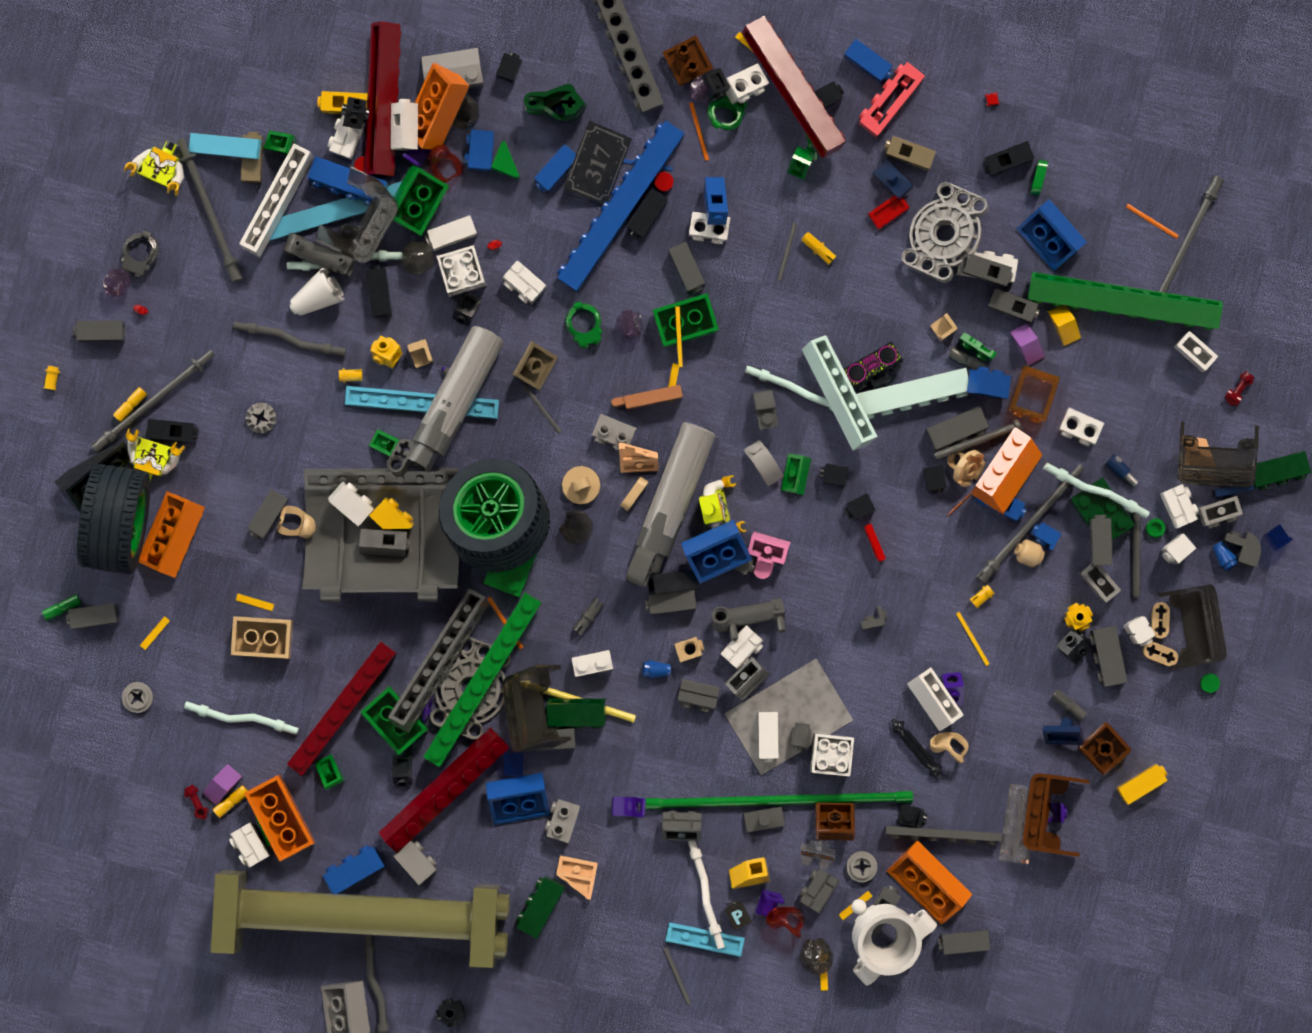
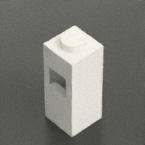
M399 99L398 103H391L392 150L409 151L418 149V103H410V99Z
M469 215L428 230L429 236L425 238L429 248L433 246L434 251L477 236V232Z
M758 712L759 759H763V762H774V759L779 758L778 712Z

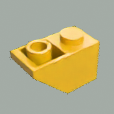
M385 497L369 515L382 529H410L414 524L412 516L406 511L403 513L398 508L399 504L393 498L388 499Z
M764 857L744 861L729 870L732 889L770 882L768 867Z

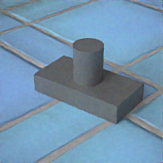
M782 807L744 813L747 832L785 826Z

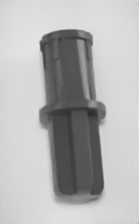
M1057 689L1052 694V699L1060 704L1064 711H1068L1077 718L1079 722L1087 714V711L1083 710L1074 702V699L1071 700L1061 690Z

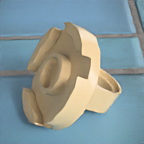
M977 450L969 451L966 454L957 452L949 455L948 464L954 469L953 478L955 482L960 486L967 487L971 485L970 481L973 479L977 480L984 470L986 462L983 458L985 456ZM956 455H959L960 460L956 465L954 459Z
M574 467L563 478V492L567 499L573 503L580 505L588 504L599 494V477L588 467Z

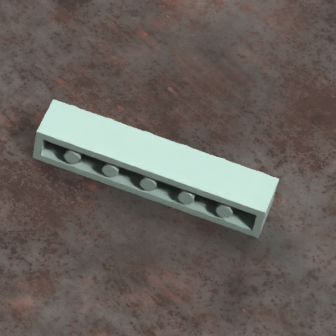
M825 335L810 341L802 351L852 450L854 451L869 445L878 436L827 336Z
M966 368L856 395L868 419L875 418L874 414L882 413V416L893 414V410L899 408L901 411L912 409L911 406L919 404V407L930 405V401L938 400V403L948 401L949 396L956 395L957 398L968 396L969 378Z

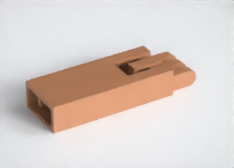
M676 385L614 398L611 404L613 407L625 405L626 410L683 399L681 386Z

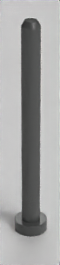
M1018 419L1012 420L1010 425L938 451L934 454V457L939 460L1008 434L1015 427L1022 431Z
M1133 512V523L1135 526H1133L1132 596L1133 598H1139L1141 515Z

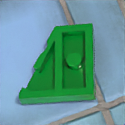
M965 332L959 338L960 345L968 351L972 349L977 353L976 357L983 362L986 360L990 362L997 354L995 351H990L984 347V344Z

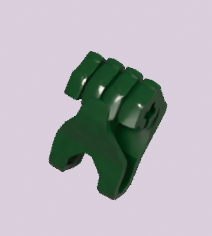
M565 84L546 92H529L523 99L525 110L528 114L545 115L557 122L576 120L587 107L585 101L582 100L575 87L571 84ZM532 101H537V102H538L537 105H529V104H530V102H532ZM562 102L565 114L558 115L551 108ZM569 102L573 103L572 108L568 107Z

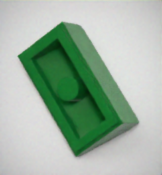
M788 453L781 491L804 495L811 458Z

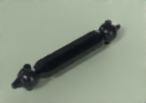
M893 718L891 720L893 724L892 732H899L903 742L926 768L930 769V776L943 778L941 774L942 766L935 765L933 758L911 732L904 728V721H897Z

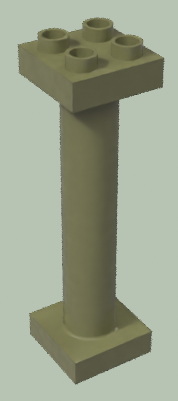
M223 870L215 874L211 953L235 954L243 948L244 928L469 940L471 941L469 967L493 968L496 959H505V956H507L508 933L498 932V921L507 920V917H509L510 894H500V885L477 884L474 887L473 901L255 890L246 889L247 871Z

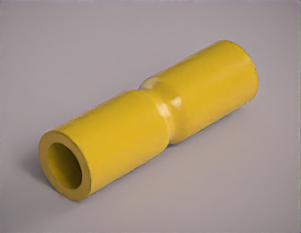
M138 387L113 415L122 422L148 394Z
M244 785L240 786L228 798L213 808V811L221 818L234 805L246 797L244 793L248 790Z

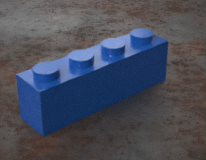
M316 156L307 176L309 182H311L310 185L316 188H328L329 192L339 195V193L345 194L348 199L353 201L360 199L365 201V205L375 208V205L381 207L388 188L387 181Z

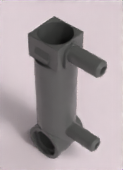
M294 233L289 234L282 251L291 256L302 258L348 277L351 276L356 264L349 256L308 241Z
M782 598L729 609L717 607L711 613L713 629L717 632H725L729 629L732 641L738 640L737 626L774 620L777 623L779 633L786 631ZM724 618L725 620L718 621L717 619Z

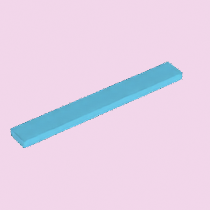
M401 182L388 185L381 207L375 205V208L365 205V201L360 199L353 201L344 198L283 216L269 241L289 236L290 233H299L387 207Z
M346 386L345 405L426 413L436 394ZM475 398L465 417L498 419L499 400Z

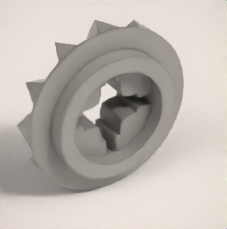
M257 403L247 410L245 420L252 431L266 433L274 427L276 413L270 405ZM264 411V417L268 422L261 421L257 426L258 419L254 414L260 415Z
M134 682L124 689L122 702L129 711L140 713L150 707L153 701V692L148 685L142 682ZM143 691L141 696L143 702L136 701L132 704L135 697L131 692L139 694Z
M856 852L847 861V872L855 881H869L877 872L876 859L868 852ZM860 858H862L864 864L870 865V867L864 869L863 875L860 869L854 868V866L860 864Z

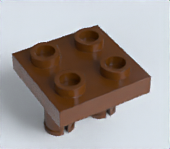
M697 35L662 52L679 87L695 80L697 77H701L704 73L714 70Z

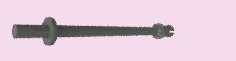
M185 138L179 139L178 144L184 156L180 159V162H186L225 258L223 266L227 268L231 282H237L243 279L237 265L238 260L230 253L193 161L196 154L190 153Z
M1214 175L1208 189L1204 191L1205 199L1159 292H1167L1211 202L1217 200V194L1225 181L1221 177Z
M210 349L197 361L192 358L193 364L113 430H105L104 434L91 444L93 449L100 453L110 443H115L118 434L197 370L203 372L204 370L201 366L215 356L213 351Z
M1078 464L1069 475L1077 478L1085 468ZM1063 481L994 559L986 561L987 564L976 577L985 584L995 571L998 572L1000 570V563L1064 491L1069 486H1075Z

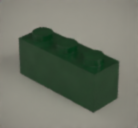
M1306 451L1247 466L1250 481L1253 482L1254 488L1258 487V490L1270 488L1269 484L1275 482L1277 486L1288 483L1287 479L1294 477L1295 481L1306 479V474L1311 473Z
M606 698L548 699L547 726H552L554 729H561L564 726H571L574 729L591 726L593 729H599L606 724Z

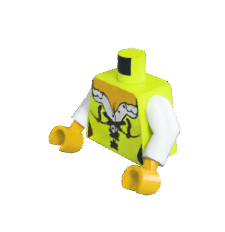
M166 141L162 150L156 147L147 149L132 162L126 163L124 167V172L128 169L131 170V177L134 176L137 170L139 175L167 187L168 194L170 190H175V196L178 195L179 187L184 179L183 165L180 163L179 158L173 156L177 145L170 141Z
M130 428L127 430L126 438L128 440L130 462L134 465V468L147 472L150 482L153 474L162 477L163 474H168L177 466L180 454L185 449V446H182L179 450L176 447L177 442L172 447L138 437L139 430L137 429L135 435L130 433Z
M733 475L725 476L721 480L705 485L703 495L699 497L704 523L712 529L730 521L723 487L728 488L736 485V483H730V479L734 477ZM744 521L736 523L740 533L746 532V530H742L740 525L745 524Z

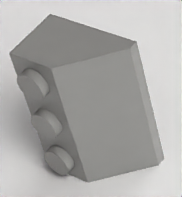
M478 48L421 57L424 81L432 63H436L459 74L469 84V88L484 86Z
M363 981L321 986L327 1033H370Z

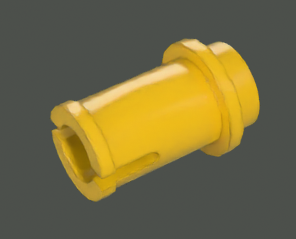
M48 366L45 369L47 373L44 388L56 390L58 373H60L59 367Z
M343 368V370H339V382L363 381L362 369L345 370Z
M988 585L982 586L983 589L970 598L976 608H979L990 597L993 598L992 596L995 593Z

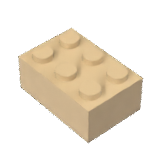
M233 616L231 655L291 659L293 620Z

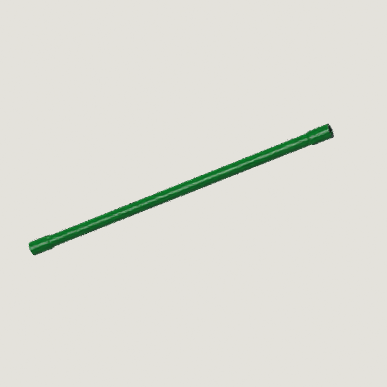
M913 791L668 799L645 798V810L816 803L913 802Z

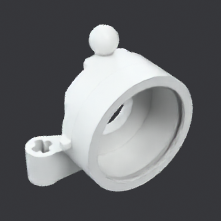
M861 899L853 901L852 911L855 914H859L852 931V941L859 956L858 964L854 967L853 972L868 986L880 975H896L911 968L920 954L922 939L935 930L937 923L924 909L918 911L915 915L913 913L908 915L902 909L891 904L872 905L866 908L865 901ZM884 923L894 926L896 937L890 945L880 947L872 942L871 935L876 926Z

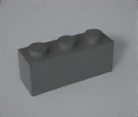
M978 406L926 429V432L934 450L939 449L941 451L951 447L950 444L956 441L958 444L967 441V437L974 434L977 437L986 433L985 429L989 426L981 407Z
M1116 626L1091 630L1092 634L1089 635L1091 646L1095 648V653L1093 654L1094 663L1099 667V672H1097L1098 683H1102L1103 687L1127 683Z

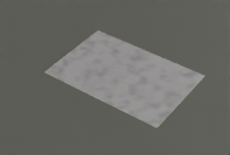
M814 659L724 713L761 775L801 752L800 750H794V746L790 745L792 727H795V722L810 724L812 731L809 746L813 745L814 733L829 735L853 721L817 659ZM758 712H778L779 758L774 759V762H763V759H759Z

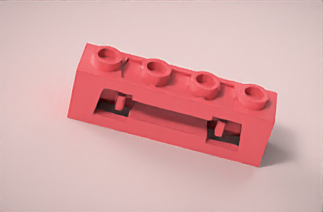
M908 62L904 66L902 64L899 65L894 72L896 74L895 78L887 80L882 87L885 89L881 95L877 93L870 102L873 104L869 110L865 108L859 116L861 119L859 125L876 138L925 77ZM903 76L904 80H902L900 85L905 90L886 112L885 119L879 125L878 122L882 119L883 114L878 111L874 117L871 115L876 109L879 110L897 88L898 81ZM913 82L909 89L906 90V87L909 85V83Z

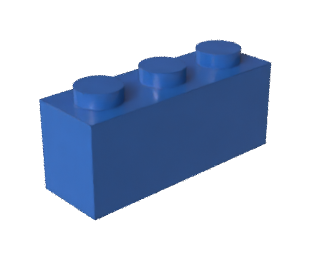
M367 845L358 850L360 854L354 858L351 854L342 859L343 864L336 867L334 864L325 869L326 874L323 877L333 894H338L386 866L375 846L370 848Z

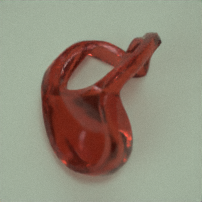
M446 145L436 146L430 151L428 159L435 178L447 183L453 177H457L463 172L461 161L450 152ZM445 158L453 161L457 171L447 179L437 168L438 162Z
M777 907L767 914L766 924L770 928L778 929L784 926L797 938L801 937L799 930L803 926L804 915L797 908ZM789 913L795 915L800 920L796 928H793L787 921Z

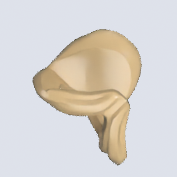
M285 506L281 511L277 531L286 536H300L306 539L312 537L316 529L314 519L298 507ZM286 513L300 516L301 524L298 529L290 530L282 526Z
M943 732L932 737L930 749L934 753L947 750L960 764L964 762L963 757L969 745L963 736L954 732ZM952 739L957 740L964 747L960 754H957L950 745Z

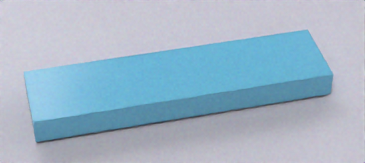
M191 133L189 151L190 153L259 159L262 140Z
M669 922L665 941L741 957L745 937L721 933L725 947L718 949L710 930Z

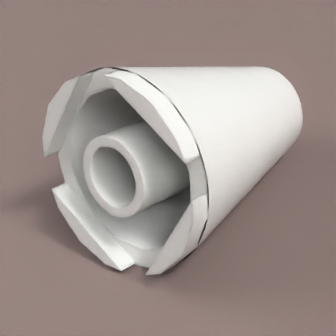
M320 269L290 300L291 304L289 306L294 314L302 316L344 300L341 297L344 293L335 277H329L328 273L330 271L328 269Z

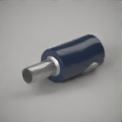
M1114 454L1105 463L1121 480L1125 478L1133 486L1138 483L1129 473L1131 469L1120 457Z

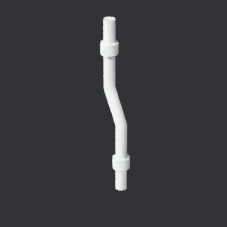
M688 841L691 850L689 853L691 859H694L701 880L702 901L710 924L709 930L711 935L714 936L717 948L720 949L725 947L720 933L722 932L720 924H717L710 903L708 877L701 859L702 853L698 849L696 841Z

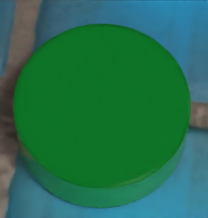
M1151 519L1146 524V533L1152 538L1162 536L1165 532L1164 522L1160 519Z
M1205 674L1200 680L1201 689L1207 693L1217 691L1220 686V680L1214 674Z

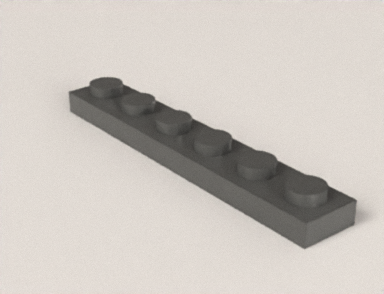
M885 826V834H889V838L900 839L901 835H908V839L920 840V836L927 837L929 841H939V837L947 838V842H958V839H966V843H977V840H985V844L996 845L997 841L1002 840V834L994 832Z

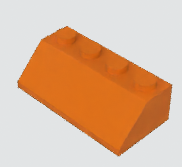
M432 63L415 103H418V145L422 149H441L469 88V84L459 74L436 63Z
M1015 427L971 494L1003 515L1042 457V453L1032 438Z
M167 491L143 545L138 562L175 578L188 551L198 523L203 516L205 507Z
M281 774L244 793L279 862L316 843Z
M918 840L887 870L941 925L959 911L973 895Z

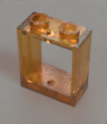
M1026 365L1022 366L1008 410L1012 411V415L1020 418L1023 415L1028 416L1030 421L1041 424V421L1045 422L1060 377ZM1025 376L1052 384L1043 414L1016 406Z

